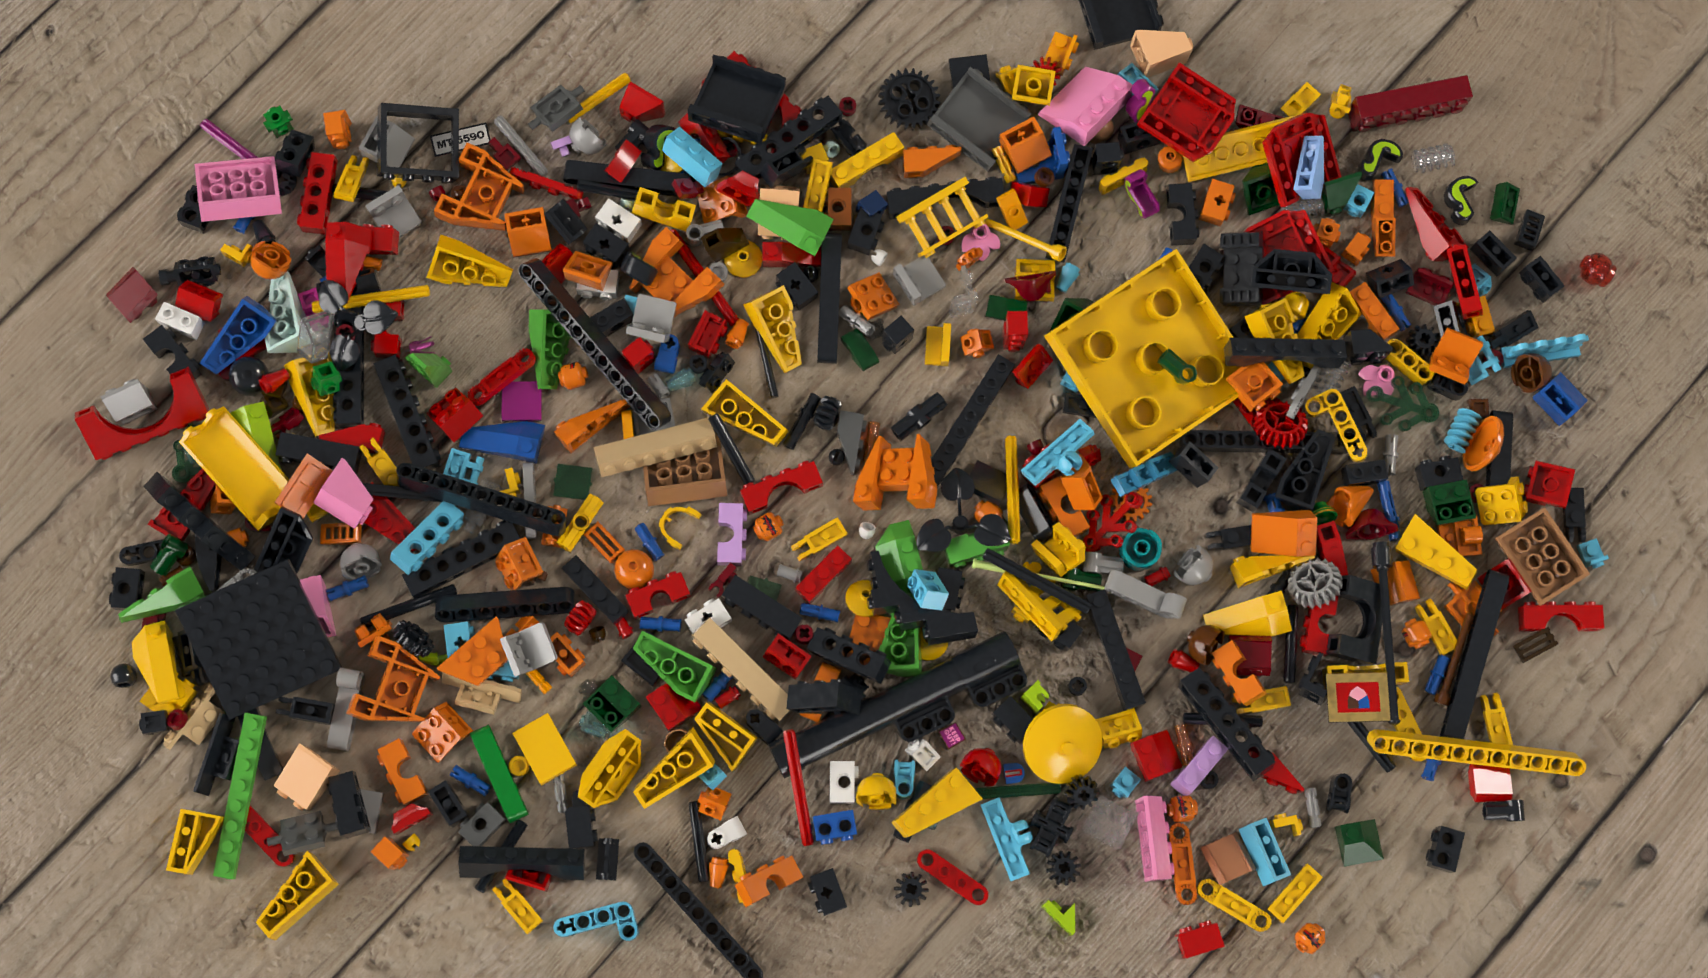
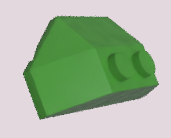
M909 520L889 524L875 549L879 551L882 563L891 579L902 591L911 593L907 586L908 579L914 569L923 570L915 535Z

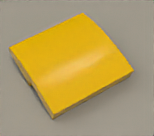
M1016 259L1015 277L1055 271V260ZM1055 276L1050 280L1051 292L1045 293L1042 298L1036 301L1054 302ZM1015 288V299L1025 300L1019 295L1017 289Z

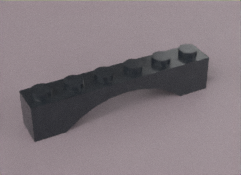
M988 177L980 181L978 179L968 180L969 184L965 185V192L971 202L983 208L1000 207L996 198L1004 194L1002 178ZM956 181L948 182L947 185L934 183L928 185V187L921 188L920 186H911L905 190H901V188L891 189L886 193L889 220L897 219L896 216ZM955 192L948 195L949 198L960 199L959 195H956Z
M1230 338L1223 348L1226 366L1245 367L1266 361L1295 360L1308 362L1320 368H1340L1347 359L1345 340Z
M1103 589L1086 595L1084 600L1092 604L1088 614L1106 653L1123 711L1146 704L1106 591Z
M460 846L459 876L460 878H481L498 871L524 869L545 872L563 880H584L585 849Z

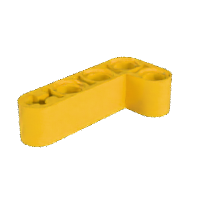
M1330 389L1308 399L1305 404L1306 413L1310 417L1315 418L1329 412L1350 458L1354 462L1364 461L1367 457V448L1340 392L1336 389ZM1329 395H1336L1338 401L1330 404L1327 401ZM1310 404H1319V411L1311 412L1309 410ZM1344 412L1347 418L1342 422L1337 421L1335 418L1336 414ZM1353 430L1356 435L1353 439H1346L1344 437L1345 431ZM1358 440L1360 442L1356 443V445L1359 450H1363L1361 457H1358V455H1353L1355 453V448L1353 445H1351L1357 442Z

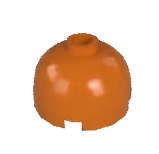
M261 241L255 244L251 252L250 261L253 271L265 279L272 280L282 277L291 264L289 250L277 242L265 244L266 241Z
M631 549L624 551L615 562L614 573L622 586L628 589L635 587L641 589L652 580L654 565L647 553Z

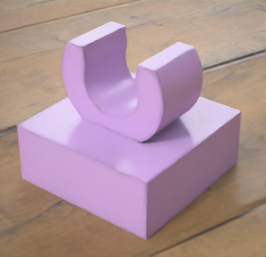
M569 136L550 142L553 150L559 148L562 157L570 154L566 146L572 143Z

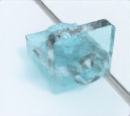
M587 711L586 715L583 714L579 722L581 731L606 739L608 731L604 729V725L593 722L591 725L590 721L593 714L590 711Z

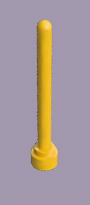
M989 218L984 220L988 227L1044 250L1054 260L1060 262L1066 255V247L1060 244L1050 245Z

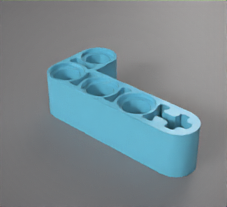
M618 902L556 920L553 926L554 932L561 937H568L616 923L620 937L626 941L636 939L639 934L634 909L627 902ZM623 905L629 908V914L626 917H621L618 913L619 908ZM601 911L609 913V920L605 923L599 921L598 916ZM582 916H586L589 919V925L585 928H581L578 924ZM574 918L576 931H574V927L567 928L566 933L559 930V927L562 926L561 922L567 925L572 924L571 919ZM628 925L634 928V935L632 937H626L623 933L624 928Z

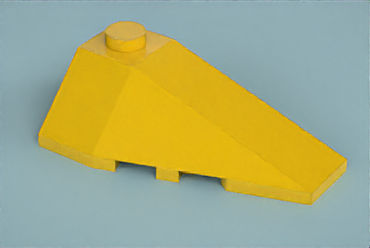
M784 285L743 304L751 322L762 336L783 372L787 373L802 365L799 342L796 339L795 333L796 323L793 320V304Z
M1286 298L1244 316L1254 338L1298 339L1297 334H1294L1293 330L1294 315ZM1272 361L1288 384L1304 377L1302 361Z
M329 352L294 359L284 365L290 375L289 383L315 437L335 431L333 418L335 410L333 407L334 393L320 396L317 389L314 390L311 384L313 366L332 361Z
M1276 555L1251 556L1248 558L1240 556L1233 559L1234 563L1229 567L1237 587L1241 588L1279 574L1284 570L1287 571L1295 568V566H1300L1302 562L1308 563L1309 558L1313 560L1315 556L1295 557Z
M165 620L145 625L132 641L133 659L159 705L180 699L172 640L173 633Z

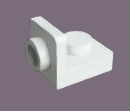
M923 738L909 742L908 747L905 749L925 771H928L940 758V755Z

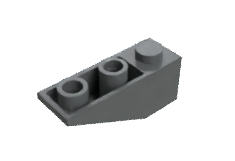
M841 410L837 435L850 474L854 476L855 470L859 471L861 459L857 458V454L863 448L864 440L860 439L861 432L866 430L867 421L863 420L864 414Z

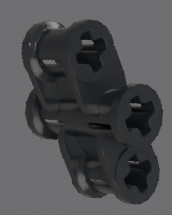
M1054 796L1046 815L1041 814L1040 810H1036L1029 826H1035L1039 830L1032 841L1031 850L1036 849L1044 853L1045 857L1048 858L1057 838L1063 840L1065 844L1068 842L1074 827H1067L1064 824L1073 808V804H1067L1059 800L1057 796Z

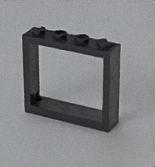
M380 103L377 120V176L388 180H394L395 178H402L403 181L422 179V182L432 183L434 180L441 181L443 184L455 182L459 178V109ZM387 116L451 121V171L387 167Z

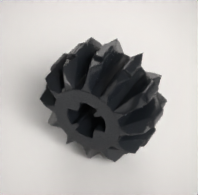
M1423 324L1422 327L1416 325L1414 330L1408 332L1409 337L1406 338V342L1410 344L1407 347L1413 349L1415 353L1418 352L1421 358L1424 355L1429 357L1440 341L1435 339L1439 336V333L1433 334L1434 327L1428 330L1426 324Z
M824 396L815 413L814 424L823 430H831L839 417L842 407L841 401L832 396Z
M1080 774L1077 780L1072 777L1073 783H1066L1068 789L1064 791L1065 796H1067V802L1073 804L1075 809L1080 806L1082 810H1085L1086 805L1092 807L1091 802L1098 801L1096 795L1100 794L1099 789L1096 788L1098 784L1096 781H1092L1090 776L1084 778Z
M1059 851V858L1057 855L1052 854L1051 857L1055 862L1047 861V864L1053 867L1046 869V872L1054 873L1050 876V880L1058 877L1057 885H1060L1063 879L1064 885L1067 886L1069 884L1068 878L1074 883L1076 879L1073 874L1076 876L1081 874L1075 870V868L1081 867V864L1074 865L1073 863L1078 857L1075 856L1069 859L1071 856L1069 851L1065 857L1063 851ZM1064 863H1066V867H1068L1069 869L1068 871L1061 873L1059 865H1063Z
M910 872V879H908L907 875L903 873L902 877L905 882L900 879L896 880L901 887L896 886L894 890L901 891V893L895 897L896 899L901 896L904 897L901 901L902 905L905 904L906 900H909L908 906L912 907L913 900H915L916 905L919 906L920 901L918 897L922 900L927 898L921 892H929L928 888H922L923 885L927 884V881L919 882L922 877L921 874L914 879V872ZM908 884L916 886L915 895H912V893L907 894Z

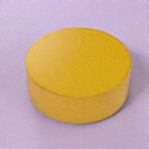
M515 756L510 760L508 767L513 775L524 776L529 771L530 765L525 757Z

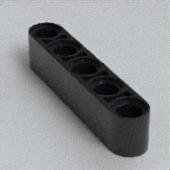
M1492 410L1490 416L1498 417L1503 423L1504 438L1499 454L1486 466V486L1507 484L1511 477L1513 413Z

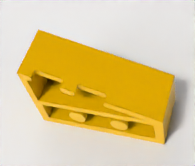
M706 702L695 717V721L715 746L730 770L735 771L758 737L711 702Z
M180 809L166 870L193 875L222 827L224 817Z

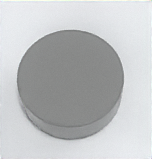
M717 262L709 267L722 282L727 279L728 269L725 264Z

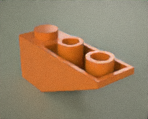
M947 145L945 148L928 146L926 149L909 147L907 150H903L904 178L924 177L959 157L961 147Z

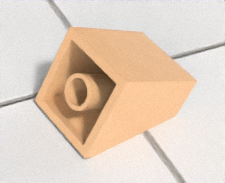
M1136 30L1130 47L1141 72L1149 78L1176 68L1179 62L1183 65L1186 64L1193 50V43L1190 38H1187L1185 32Z
M762 184L760 200L799 207L801 187L777 185L771 189L769 185ZM758 224V235H762V239H773V236L780 237Z
M299 744L274 786L278 789L277 793L285 799L288 797L293 799L295 807L301 811L304 809L311 811L326 791L329 777L338 775L340 770L310 748Z

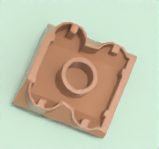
M1237 832L1200 848L1204 859L1212 870L1213 878L1219 885L1256 869Z

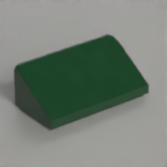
M1508 182L1496 185L1490 215L1491 220L1510 225L1514 224L1520 188Z
M990 295L985 317L1006 321L1007 311H1026L1028 302Z

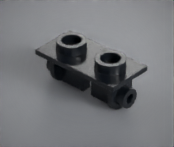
M842 119L838 122L839 126L831 128L835 138L843 144L849 155L854 156L867 148V144L859 134L852 137L856 130L848 120Z
M721 352L717 354L710 364L714 370L712 371L707 368L699 378V384L704 388L707 387L713 394L727 373L732 370L735 361L728 353Z
M599 838L596 880L616 881L619 839Z

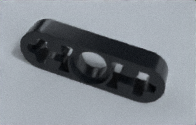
M164 539L124 547L119 553V559L127 566L153 562L160 552L158 545L161 548ZM153 547L155 550L154 555L149 558L145 557V549ZM128 552L140 555V557H131V561L125 558Z

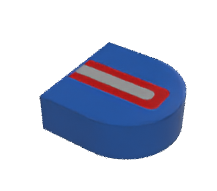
M1019 763L1003 764L1006 785L1016 784L1023 780L1025 770Z

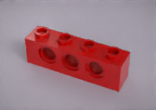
M311 152V157L307 159L306 168L308 175L304 177L303 181L305 193L300 199L302 211L297 217V225H299L302 232L326 235V226L329 220L333 195L332 186L335 183L338 160L333 154ZM318 172H324L322 177L316 178ZM316 190H321L318 196H312ZM312 209H318L316 214H309Z

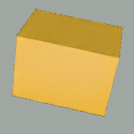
M1017 65L1012 100L1050 106L1056 71Z

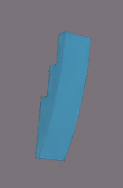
M1172 452L1150 459L1144 464L1112 478L1111 482L1119 496L1127 495L1178 471L1168 462L1173 456Z

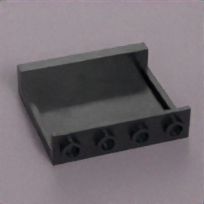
M1079 0L1094 50L1131 41L1136 30L1161 31L1164 25L1162 15H1159L1157 11V0Z
M713 54V64L694 105L690 104L688 108V121L762 144L786 90V78L777 73L773 74L761 68H754L743 62H736L724 56Z

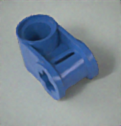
M670 334L669 341L661 342L654 370L670 374L675 373L680 344L675 335ZM673 341L675 346L668 348L667 344Z

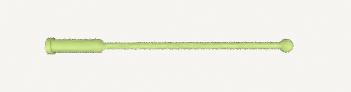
M973 559L972 568L974 569L979 568L1000 573L1006 572L990 562ZM1038 574L1045 579L1058 582H1064L1103 590L1105 587L1101 585H1095L1080 581Z

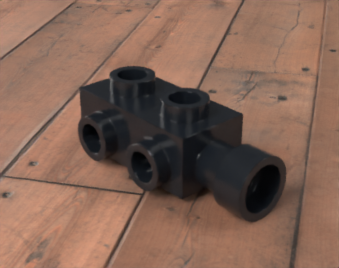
M203 256L194 260H179L175 262L173 270H159L158 274L162 286L170 285L171 282H177L179 287L187 280L197 284L203 283L204 286H211L218 281V277L221 275V267L219 263L216 264L215 257Z

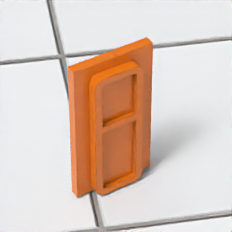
M307 453L274 503L279 507L282 506L298 513L304 518L333 470Z

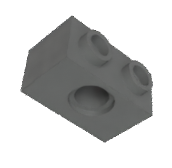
M489 802L486 804L481 803L474 810L476 814L471 819H465L459 826L461 829L458 832L472 846H483L507 821ZM480 819L486 821V827L483 830H478L476 827V823Z

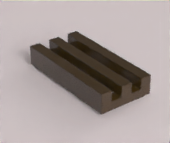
M1546 627L1513 645V648L1522 663H1525L1558 645V642L1555 641L1554 635L1550 633V628ZM1544 633L1546 634L1547 637L1541 639L1540 641L1530 645L1529 647L1523 650H1520V646L1528 643L1529 641L1539 637ZM1548 640L1550 641L1551 644L1543 647L1542 649L1532 653L1527 657H1524V653L1534 649L1535 647L1545 643Z

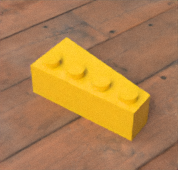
M1331 282L1330 294H1323L1298 332V339L1338 340L1362 315L1349 290ZM1302 361V365L1309 369L1314 366V364Z
M727 379L701 408L704 413L710 416L718 413L723 422L775 447L789 433L783 425Z
M1414 514L1395 547L1396 552L1468 590L1477 574V569L1421 518Z
M694 727L636 785L633 793L644 809L714 766V758Z
M956 767L951 769L891 823L904 838H907L983 798Z
M306 851L303 855L304 858L298 866L296 865L286 883H283L276 897L270 901L256 921L266 936L276 941L339 885L318 858L309 851Z

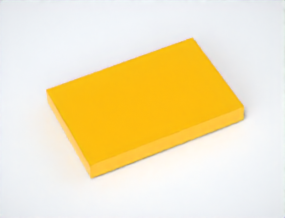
M548 713L512 733L541 786L577 766Z

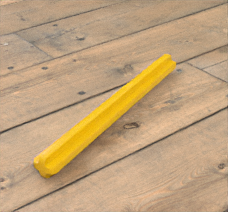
M428 285L355 295L351 296L348 304H345L343 307L347 309L366 306L373 300L387 303L430 296V288ZM319 301L312 302V311L314 313L324 312L319 305Z
M1008 435L1005 438L1008 532L1011 537L1009 543L1018 544L1020 542L1017 438L1016 436Z

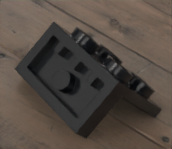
M1319 652L1317 657L1313 655L1307 668L1309 673L1303 674L1298 686L1301 689L1300 696L1320 706L1325 699L1327 690L1324 689L1325 687L1318 682L1311 683L1310 681L1323 656L1321 652Z

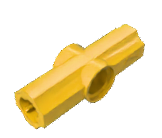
M589 493L566 527L565 533L560 536L556 544L571 553L604 502L597 496ZM578 518L583 519L585 526L578 527L575 524V520Z

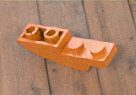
M1375 179L1373 180V200H1371V224L1375 257H1395L1396 218H1394V180Z

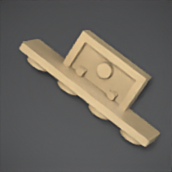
M442 673L443 684L460 688L455 699V705L494 715L500 698L516 703L521 701L522 690L515 686H507L493 680H485L478 687Z
M211 682L204 686L201 696L195 698L190 704V710L187 712L188 720L185 726L180 730H170L164 737L163 745L168 750L174 746L182 734L200 745L215 726L219 713H225L209 701L215 694Z

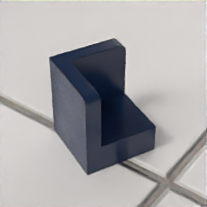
M875 190L858 202L855 211L859 213L862 207L870 217L876 213L883 215L888 203Z

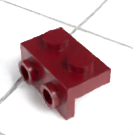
M1417 268L1413 273L1414 285L1407 288L1406 294L1436 306L1445 303L1454 282L1450 281L1446 276L1433 274L1428 268Z

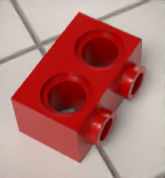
M641 337L621 351L622 356L637 374L654 362L653 355L655 353L653 352L652 345L647 340L643 341Z
M777 634L763 655V658L796 680L811 658V655L780 634Z

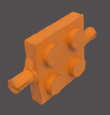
M1476 580L1470 584L1468 590L1461 589L1453 582L1447 585L1455 595L1444 607L1461 626L1466 613L1471 612L1474 615L1482 589ZM1495 628L1493 636H1495L1499 632L1497 628Z

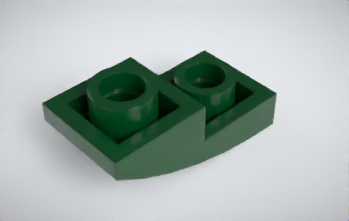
M857 328L841 336V342L850 351L852 359L862 371L879 363L874 350Z

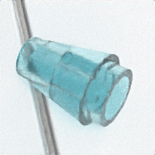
M690 367L687 369L683 368L666 381L671 392L693 386V383L697 382Z

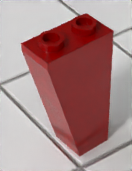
M1454 244L1446 250L1463 320L1482 316L1483 308L1466 244Z

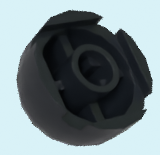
M252 356L242 357L232 364L229 371V382L239 394L255 396L262 391L258 380L263 375L268 374L269 371L265 363L260 359Z

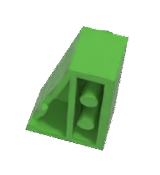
M967 533L952 538L949 547L944 551L949 567L954 566L957 569L966 566V563L973 561L974 558L985 561L982 557L987 548L1003 556L1010 543L1008 542L1000 546H985L975 539L974 533L969 535Z

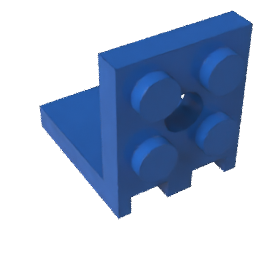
M1061 127L1053 128L1050 139L1047 141L1052 156L1038 163L1039 166L1036 168L1031 167L1019 174L1015 170L1017 182L1026 184L1036 183L1034 175L1041 167H1047L1052 170L1055 176L1054 180L1063 179L1065 171L1068 169V163H1070L1069 151H1065L1066 135L1061 132Z

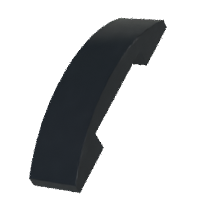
M258 707L246 712L261 715ZM244 714L238 716L241 728L243 725ZM266 729L264 730L258 761V768L265 781L280 775L283 771L279 757L274 751Z

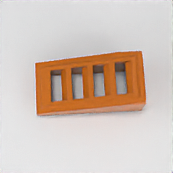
M346 523L321 524L320 544L352 545L354 543H361L362 525L359 523L354 529ZM327 529H330V539H326ZM335 529H338V539H334ZM342 529H346L344 539H342ZM350 529H353V538H350Z

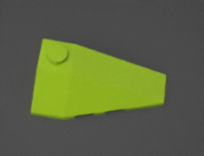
M264 401L245 405L230 412L280 468L279 459L275 455L276 447Z

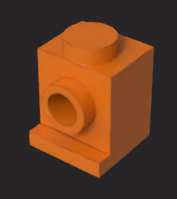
M1358 232L1341 256L1357 266L1370 249L1367 245L1371 239L1367 235Z
M216 484L215 491L210 499L211 513L232 514L236 506Z

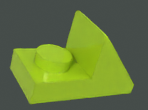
M1046 900L1041 907L1072 936L1075 933V903L1062 914L1060 912L1062 908L1057 902Z

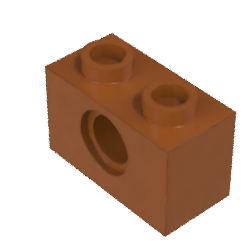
M828 188V194H826L824 206H828V213L824 214L834 219L828 231H851V188ZM835 206H840L843 210L841 212H835L833 211V208Z

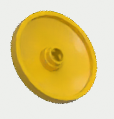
M1057 704L1048 707L1031 721L1025 732L1023 740L1025 760L1030 769L1041 779L1055 784L1072 782V777L1077 780L1080 774L1086 775L1096 764L1102 749V732L1096 719L1082 707L1073 704Z

